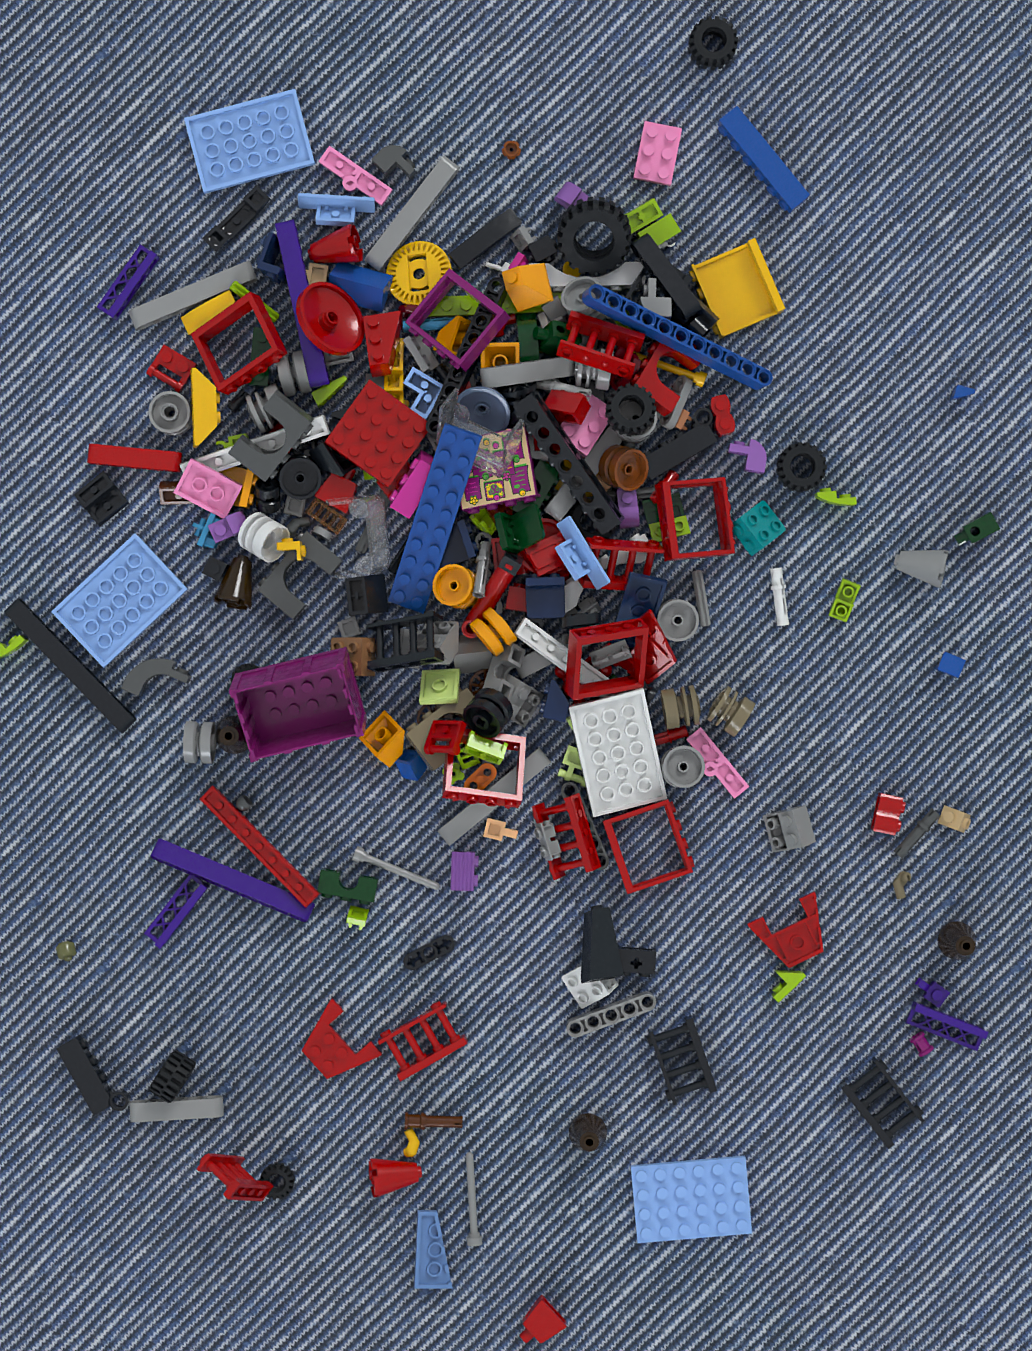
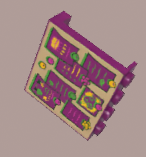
M525 426L481 435L482 439L461 500L462 510L468 512V514H476L480 512V509L496 510L499 505L505 504L506 507L517 505L519 501L530 503L536 501L535 498L541 497L537 492L528 439L530 434Z

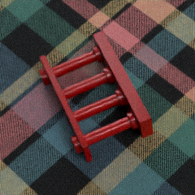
M571 310L566 329L571 331L567 341L560 340L556 355L631 380L636 363L631 362L634 351L640 353L646 334ZM578 333L589 336L586 347L574 344ZM597 339L608 342L605 353L593 350ZM615 345L626 348L623 359L612 356Z
M600 536L586 537V542L593 549L592 552L597 560L599 559L600 549L611 550L606 572L610 583L600 589L624 590L629 572H633L637 552H647L643 574L650 576L655 553L664 554L665 551L656 540L645 542L604 539ZM629 551L625 573L622 576L614 575L618 552ZM587 574L578 579L583 588L596 589Z
M579 793L565 797L564 804L546 808L544 802L532 806L533 817L536 823L543 824V821L549 820L548 815L564 811L568 812L570 822L555 825L554 829L556 833L572 829L576 840L559 844L561 852L578 848L582 857L581 859L562 863L560 857L548 861L549 871L553 880L565 876L566 870L583 866L586 872H591L601 867Z
M437 1001L430 1006V1010L393 1031L388 1029L380 1034L381 1037L378 1039L379 1045L386 1041L400 1066L397 1072L400 1082L468 1043L464 1034L461 1036L456 1034L443 1009L447 1007L446 1001L442 1003ZM435 1013L450 1037V1042L444 1046L442 1043H439L426 1018ZM417 1023H420L433 1046V1052L428 1055L422 1052L409 1029ZM403 1032L416 1055V1061L412 1064L406 1063L392 1038Z
M208 1153L201 1158L200 1164L196 1168L200 1172H212L226 1185L227 1190L223 1195L228 1200L263 1201L274 1187L269 1181L255 1180L240 1165L245 1160L243 1156Z

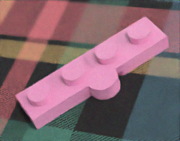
M331 146L327 148L318 161L325 168L343 179L342 185L347 192L359 190L366 196L375 198V202L383 206L393 191L392 188Z
M701 727L686 738L687 742L699 751L704 758V774L709 777L715 775L734 799L749 787Z

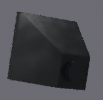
M324 442L309 451L318 468L342 477L357 467Z

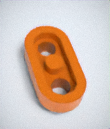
M491 763L482 764L465 780L464 788H470V783L475 782L477 783L476 789L484 790L495 779L497 775L496 767ZM485 769L491 770L489 776L484 775Z

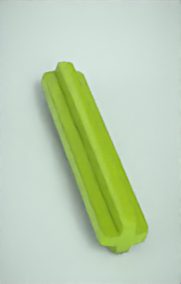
M234 281L229 288L240 298L250 292L237 281ZM264 303L272 322L277 321L280 316L279 313Z

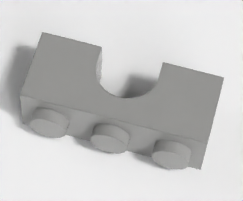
M501 642L504 651L497 657L493 655L483 688H493L505 695L510 701L515 686L507 682L506 677L511 669L521 667L526 650L515 643L508 646Z

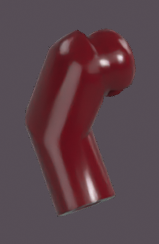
M402 304L398 310H401L402 318H407L418 305Z

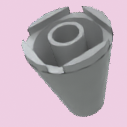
M949 550L900 551V554L895 556L894 565L897 566V570L941 588Z

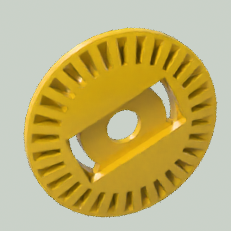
M415 241L402 246L393 254L387 265L386 274L394 276L390 292L403 304L419 305L449 268L452 270L448 256L439 246L426 241ZM417 257H425V258H426L425 260H424V259H415V260H413V261L410 262V260H412V259H414V258H417ZM423 269L425 272L424 277L415 279V270Z

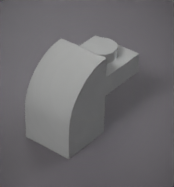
M648 278L647 283L643 285V296L646 297H640L638 304L670 320L672 316V298L656 297V278Z

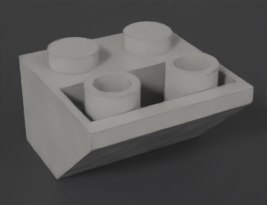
M457 621L434 622V647L437 651L444 653V661L431 664L450 665L458 653L459 623ZM426 624L417 636L419 652L425 651L427 648Z
M507 674L506 681L515 686L510 699L513 708V716L510 720L525 728L544 695L512 675Z
M806 805L763 815L773 852L803 848L816 842Z

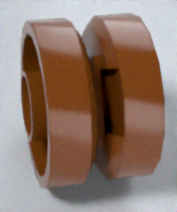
M617 444L610 446L604 451L598 466L599 475L604 483L626 491L638 489L647 478L649 470L648 460L644 453L640 450Z

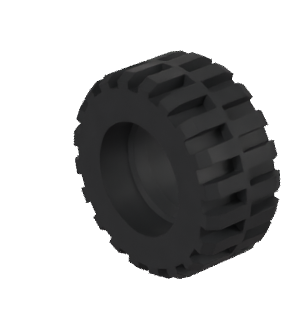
M588 197L587 201L580 199L575 206L571 204L567 212H564L561 217L557 234L558 250L562 253V259L565 262H569V267L573 270L577 267L579 269L578 272L584 274L586 271L590 272L589 276H595V272H600L603 275L606 274L607 269L613 271L617 268V264L621 265L625 256L628 255L630 250L631 226L629 225V219L627 215H624V210L620 206L616 207L615 202L611 200L605 202L603 197H599V200H594L593 197ZM600 222L610 228L613 238L611 243L601 250H588L577 242V230L585 223Z

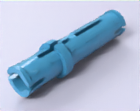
M455 317L426 319L420 328L424 331L441 330ZM403 321V333H409L410 327Z

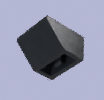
M385 574L345 577L349 616L389 612Z

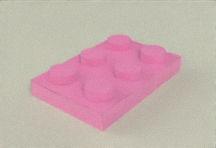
M648 121L644 122L633 179L671 186L682 128Z
M594 395L587 396L590 397L588 402L591 408L581 425L567 422L561 423V427L584 458L587 457L608 424V418L605 416L606 403Z
M191 458L173 493L221 518H225L229 514L243 485Z

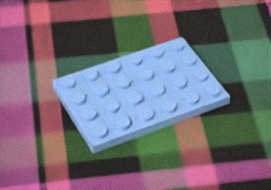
M295 89L184 118L204 194L315 165Z
M134 533L51 612L99 664L105 668L175 603L188 588L148 545Z
M745 1155L631 1165L637 1243L752 1234Z

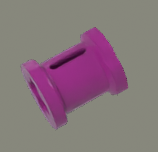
M923 1031L909 1039L910 1043H913L918 1050L919 1057L927 1055L934 1049L933 1045H930L926 1040Z

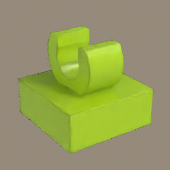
M350 905L346 923H349V928L354 924L359 926V930H362L365 927L369 909Z

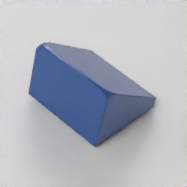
M958 384L953 388L950 401L975 394L976 390Z

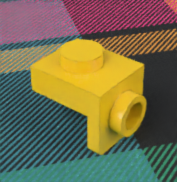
M293 538L281 539L282 542H277L278 551L296 550L297 561H303V557H306V546L302 545L301 541H293Z

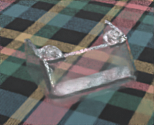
M455 388L439 408L437 445L445 423L481 435L482 439L473 465L494 476H503L508 470L521 442L524 420L520 419L513 429H506L502 435L470 421V413L467 407L457 403L459 389Z
M377 494L326 499V504L329 506L348 504L349 512L355 518L366 517L370 556L358 558L355 563V570L333 572L335 578L344 579L368 576L388 569L391 559L383 498Z

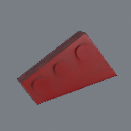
M401 310L363 316L372 378L392 374L397 344L399 343V336L403 327Z

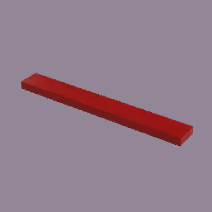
M214 785L200 798L213 814L305 908L320 895L303 875Z

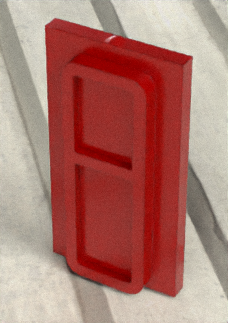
M561 532L524 549L538 577L564 565L555 550L556 546L566 541Z

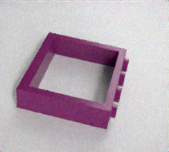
M449 268L405 323L410 327L408 331L415 337L420 335L425 345L429 348L434 346L437 349L435 352L443 359L448 357L450 359L449 363L457 370L461 368L466 372L510 319V316L500 306ZM454 284L495 315V318L461 359L420 328L421 324Z

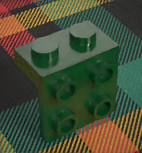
M533 503L514 515L502 512L494 515L495 526L500 540L499 543L504 551L518 554L545 538L537 504Z

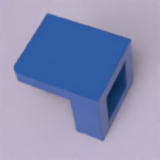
M944 652L939 664L934 669L951 677L959 678L966 660Z
M404 749L403 754L395 761L401 776L405 779L418 781L427 769L426 763L415 750Z

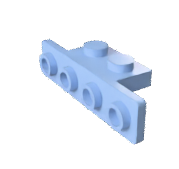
M298 193V206L300 209H317L316 225L346 226L348 224H355L356 212L375 213V198Z
M571 516L557 523V527L566 541L556 546L555 550L574 581L587 574L596 590L610 583V579Z

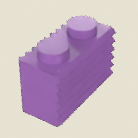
M452 851L451 890L474 891V886L478 887V875H474L475 867L479 865V856H475V851Z

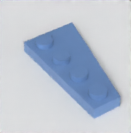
M417 1210L414 1288L453 1289L437 1210Z

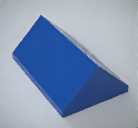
M337 263L329 274V283L340 287L348 293L357 306L383 313L394 276L349 263Z

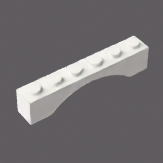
M625 262L608 274L592 278H595L601 286L613 292H619L622 289L631 287L644 266L641 262ZM544 263L550 287L554 293L562 292L568 283L579 278L567 275L555 269L549 263ZM645 276L642 277V285L645 284Z
M639 533L629 539L631 541L648 542L646 535L642 534L640 536ZM629 551L618 552L616 565L627 564ZM637 552L635 564L644 562L647 552ZM605 554L598 559L604 570L607 569L609 557ZM573 577L565 581L567 584L564 586L565 613L577 606L579 597L584 589L578 580L574 581Z

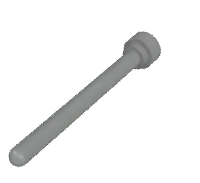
M357 846L352 861L357 863L365 861L434 890L440 888L439 883L368 855L364 848Z
M468 1152L466 1154L470 1233H468L467 1246L482 1245V1236H480L477 1226L473 1153Z

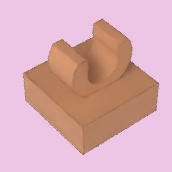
M682 409L674 428L687 430L688 428L684 424L686 420L692 421V418L689 416L690 412Z

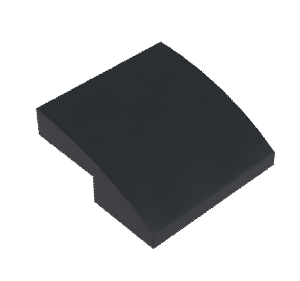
M104 471L74 494L82 507L100 527L129 504L126 497Z

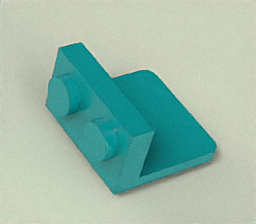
M762 500L733 522L732 532L742 543L746 551L753 556L781 535L786 528L767 502Z

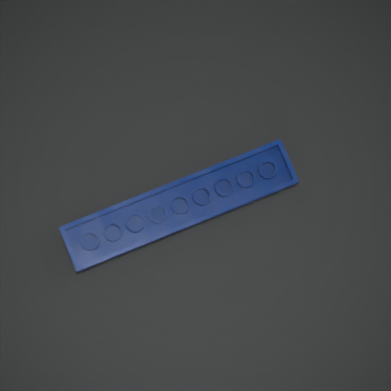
M447 423L444 424L388 602L424 614L433 589L432 582L435 574L439 571L482 439L481 435Z

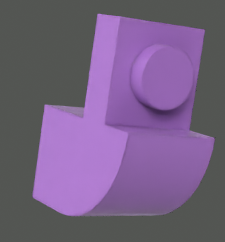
M565 182L555 196L554 201L568 209L571 204L575 206L580 199L587 201L589 196L582 192V189L575 184Z
M750 439L748 446H745V443L740 441H734L733 444H729L727 453L746 456L744 471L757 474L765 472L767 456L764 447L759 442Z
M617 489L618 509L625 518L619 524V528L639 527L636 489L633 491Z
M239 511L208 525L215 543L217 544L230 537H237L246 517L243 511Z

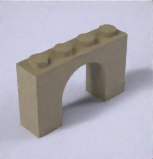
M461 687L459 688L458 703L436 705L438 709L435 712L428 711L421 717L423 719L422 722L418 725L414 722L406 728L408 732L404 736L431 771L436 770L445 763V753L427 755L424 752V745L433 720H438L446 714H454L464 720L463 710L474 697L467 687L463 690Z

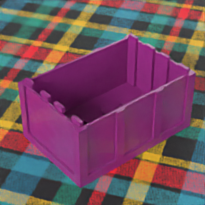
M347 647L264 666L234 675L229 694L235 703L250 752L249 758L251 763L258 761L260 758L281 753L289 754L294 750L314 745H327L331 741L364 736L367 715Z

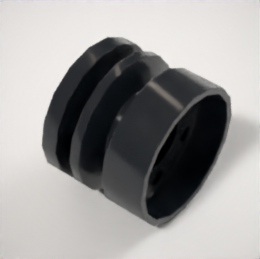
M536 381L507 385L498 389L497 392L506 399L510 407L509 425L524 423L522 419L520 420L515 415L513 406L537 389ZM531 411V417L535 420L538 419L537 413Z

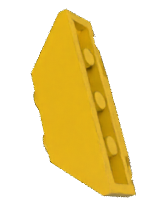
M191 368L193 448H197L217 427V423L221 422L220 411H217V404H220V393L216 392V387L197 368Z

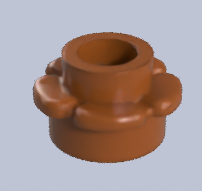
M507 141L504 143V148H502L504 156L512 160L520 155L521 149L518 142Z

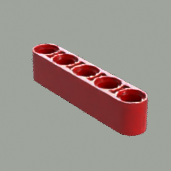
M89 444L87 463L181 472L182 453Z

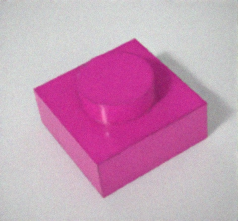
M518 252L508 269L528 265L529 261L525 255Z

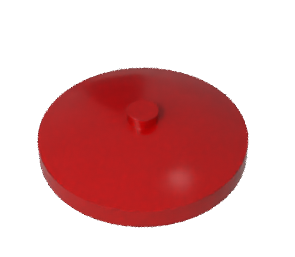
M328 282L312 283L300 293L296 303L298 322L306 337L317 348L331 355L343 356L360 346L365 334L363 316L359 307L348 293Z

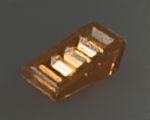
M317 497L312 500L305 510L307 515L336 535L339 534L348 521L347 518ZM319 503L321 506L314 515L312 512ZM326 508L327 512L324 514L322 519H320V514ZM333 513V517L327 524L325 521L327 520L329 515ZM337 517H339L340 521L337 523L335 528H333V523L335 522Z

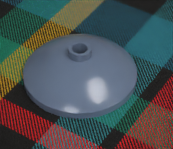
M472 387L458 395L453 404L452 417L458 428L478 435H485L504 431L507 428L510 420V407L506 399L494 389Z

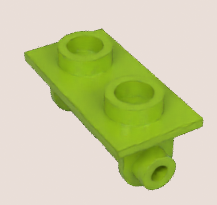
M686 515L674 518L677 537L691 534ZM660 523L649 524L651 539L658 542L662 541Z

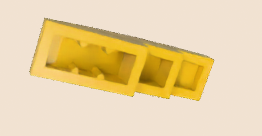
M400 338L397 344L392 374L384 376V390L404 404V338Z

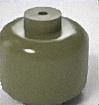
M64 941L56 946L57 956L60 960L70 961L77 953L73 942Z

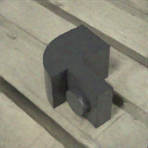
M386 146L372 158V163L386 177L397 166L410 179L416 175L414 169L416 166L410 159H404L408 154L407 150L401 146Z

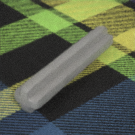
M696 570L692 572L700 626L704 627L709 626L711 622L702 570Z

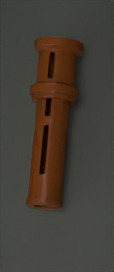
M405 1112L404 1129L420 1128L424 1130L426 1127L462 1128L463 1116L426 1115L424 1112H421V1114Z

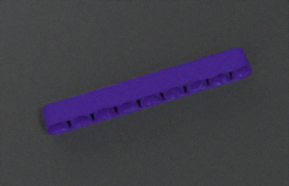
M294 219L275 223L309 385L311 388L328 385L330 380L324 352L306 337L300 327L296 314L298 296L309 286L296 223Z
M163 839L157 840L150 855L152 859L302 922H308L315 906L312 902L305 908L290 892Z

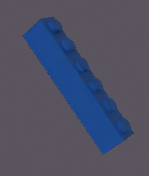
M738 106L734 107L719 120L718 130L721 135L728 137L731 141V147L736 152L739 151L742 154L744 163L755 170L756 178L759 181H764L767 185V191L770 195L777 197L779 200L778 204L784 211L793 212L809 198L810 194Z

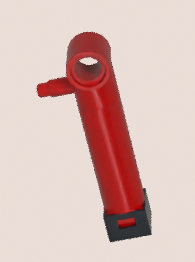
M506 551L486 584L485 597L478 598L465 617L461 627L464 636L468 638L477 637L468 625L476 618L481 619L488 625L482 613L489 607L495 608L509 583L521 567L524 558L512 552Z

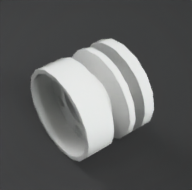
M261 512L250 515L243 522L238 534L239 545L267 563L279 559L285 552L277 550V542H282L281 539L290 538L288 528Z

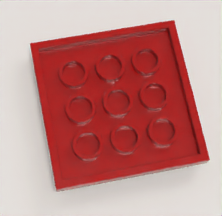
M369 379L324 443L388 488L427 434V420Z

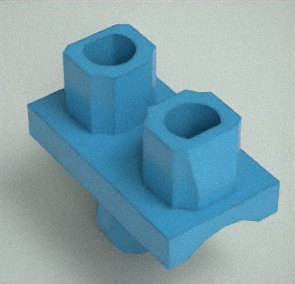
M210 513L208 520L201 518L199 524L193 522L192 526L197 528L194 535L200 537L197 545L204 548H217L219 543H215L208 525L221 520L219 516Z

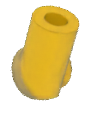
M409 1128L404 1131L409 1142L403 1150V1154L406 1157H414L417 1154L420 1141L413 1128Z

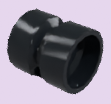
M268 478L266 481L262 479L256 481V509L264 514H272L279 511L281 508L280 482L274 478Z

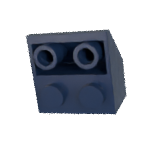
M551 679L550 683L546 682L544 694H547L546 702L542 701L539 712L543 713L542 717L565 722L569 702L557 682Z

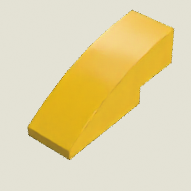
M230 290L203 303L181 317L188 335H191L192 332L236 302Z

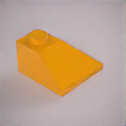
M544 263L517 266L502 272L505 289L517 312L554 301Z
M457 315L438 332L436 340L454 355H457L471 321ZM477 337L471 340V344L477 340Z
M519 342L489 343L480 354L481 368L519 363Z
M384 710L365 730L364 736H360L359 739L380 761L390 768L403 754L405 730Z

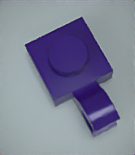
M918 978L915 982L918 987L925 991L922 996L938 1008H940L950 994L949 991L935 981H932L929 985L921 978Z

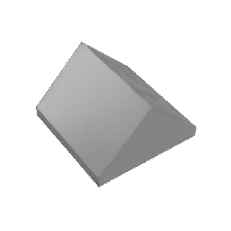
M459 635V651L454 657L455 669L460 668L461 674L489 669L492 653L478 637L468 638L464 635Z

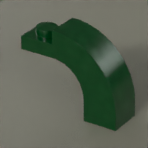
M516 314L520 362L540 360L538 339L532 335L534 328L537 326L536 314Z

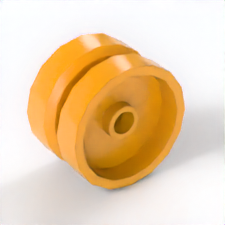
M449 564L440 568L432 582L433 593L436 599L442 604L458 610L473 606L478 599L472 595L476 574L472 570L457 564Z
M489 607L482 613L488 625L478 618L469 625L486 648L497 657L504 651V647L499 639L505 645L510 646L517 640V637L506 621L494 609Z

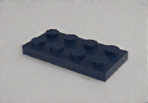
M629 572L614 622L637 619L649 609L652 610L657 618L668 583L667 579ZM636 636L610 640L609 642L614 644L625 639L628 647L634 648Z

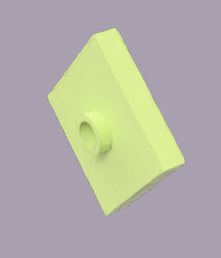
M460 668L422 670L419 694L420 705L458 703Z

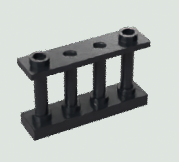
M433 610L424 611V614L387 621L375 620L374 623L366 624V628L376 632L375 660L367 661V669L380 673L443 662L444 653L437 651L434 647V622L443 620V616L435 613ZM426 623L427 648L425 651L419 652L417 647V625ZM409 626L410 651L408 654L402 655L400 628ZM393 629V654L391 657L386 658L384 657V631Z
M692 1015L684 1017L685 1023H682L683 1026L656 1035L653 1034L651 1028L648 1029L650 1035L646 1036L649 1046H654L668 1088L664 1091L668 1101L672 1100L673 1105H677L675 1097L703 1087L704 1089L708 1088L710 1093L717 1091ZM683 1033H690L692 1041H689V1044L663 1053L659 1052L657 1042ZM690 1051L692 1053L696 1052L698 1059L695 1062L666 1071L663 1060ZM697 1069L698 1071L702 1070L704 1077L700 1081L672 1090L670 1078Z
M873 1057L872 1061L876 1066L853 1084H847L843 1081L839 1084V1087L887 1148L890 1149L895 1145L891 1140L893 1135L916 1117L923 1123L925 1120L921 1115L924 1113L917 1104L915 1106L912 1105L886 1072L888 1067L882 1059L878 1061ZM882 1072L888 1081L865 1099L859 1100L855 1095L858 1092L857 1090L878 1073ZM894 1087L900 1096L877 1114L871 1115L867 1110L870 1107L869 1105L890 1088ZM905 1102L912 1111L889 1129L885 1128L883 1130L879 1125L882 1122L881 1120Z

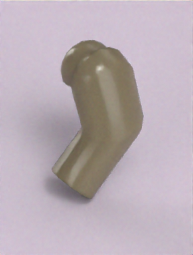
M900 872L893 881L896 899L906 897L904 886L911 880L909 872Z

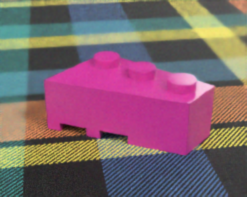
M421 450L417 458L412 461L407 475L404 474L401 478L398 490H394L389 497V500H391L390 508L410 519L419 505L434 458L433 456Z

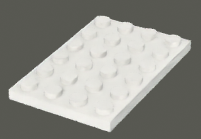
M643 688L569 706L568 710L593 817L667 799Z

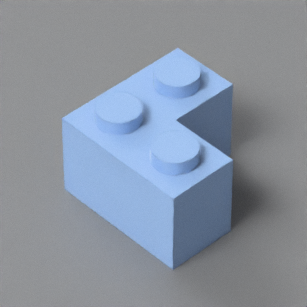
M412 367L403 382L406 388L418 394L410 409L425 420H428L443 384Z

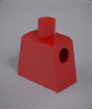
M353 469L342 477L331 473L314 496L348 515L358 485L351 481L356 471Z
M540 1295L523 1317V1325L526 1329L519 1336L526 1344L533 1337L539 1343H543L565 1329L567 1323L547 1299Z

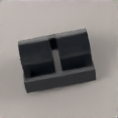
M698 298L701 310L686 320H683L675 309L673 310L670 321L702 337H705L719 320Z

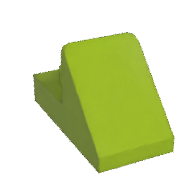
M775 970L785 982L783 984L781 982L773 988L771 995L779 1003L806 975L802 971Z

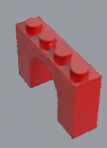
M656 341L648 348V356L641 360L640 369L631 378L630 386L639 384L638 387H645L647 393L650 391L652 399H655L656 411L662 416H666L673 411L680 396L660 381L657 374L659 358L662 356L671 357L690 371L698 367L700 362Z

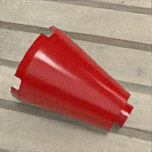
M348 224L310 244V249H308L310 260H313L315 263H353L362 261L363 248L359 249L361 239L356 227Z
M377 1158L369 1159V1180H371L372 1184L370 1187L373 1198L417 1183L419 1178H422L421 1166H417L415 1162Z

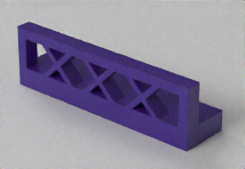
M140 244L97 308L117 321L159 261V256ZM142 251H144L148 255L145 257L143 262L139 264L138 256ZM137 268L132 278L128 280V270ZM126 283L120 295H117V286ZM115 299L109 311L103 307L107 300Z
M189 875L144 934L155 942L154 945L161 949L210 886L201 879ZM193 879L199 886L195 891L188 892L187 884ZM186 895L187 902L185 905L177 907L176 898ZM174 910L175 918L172 922H165V912ZM162 925L163 933L157 938L151 931L155 926Z
M913 1001L905 1021L907 1024L975 1051H978L982 1039H986L989 1033L981 1027ZM915 1011L923 1014L925 1020L919 1023L911 1021ZM936 1019L941 1021L943 1027L934 1030L929 1022ZM954 1026L959 1029L961 1034L952 1037L947 1029ZM971 1033L978 1036L974 1045L967 1043L966 1035Z

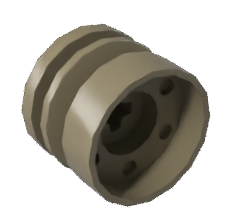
M693 685L688 686V695H686L684 687H680V696H676L673 688L660 690L663 716L667 730L680 728V719L684 718L686 726H690V717H692L694 725L700 724V703Z
M727 686L713 701L706 720L711 722L717 716L714 723L716 726L724 720L726 723L723 731L735 737L747 721L756 703L747 697H743L737 702L736 699L739 692L735 691L729 697L732 688Z

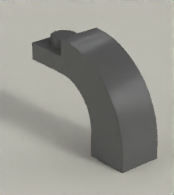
M163 658L150 659L138 664L129 672L121 689L134 695L142 696L147 683L157 675H168L184 683H189L192 676L188 675L189 671L178 667L176 670L177 661Z

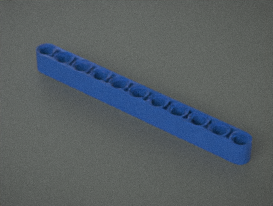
M594 284L582 294V301L586 306L640 333L646 334V336L754 390H760L772 382V374L766 368L601 285ZM591 292L595 294L596 299L592 297ZM608 301L613 304V307L608 304ZM625 309L629 311L630 316L626 314Z

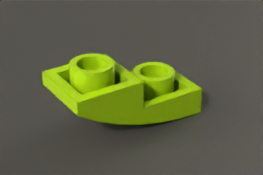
M831 488L819 489V492L815 493V498L825 503L838 506L857 505L856 497H851V494H842L837 498L836 491H831Z
M842 578L828 616L847 622L861 585Z
M15 635L9 640V646L0 643V658L14 653L29 640L24 635Z

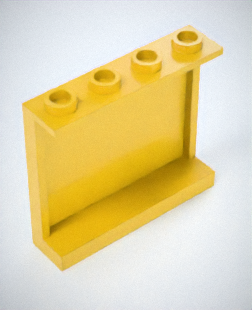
M756 238L697 265L692 264L690 267L689 275L693 277L692 282H696L698 286L696 292L699 299H703L705 305L719 318L712 330L720 339L785 310Z

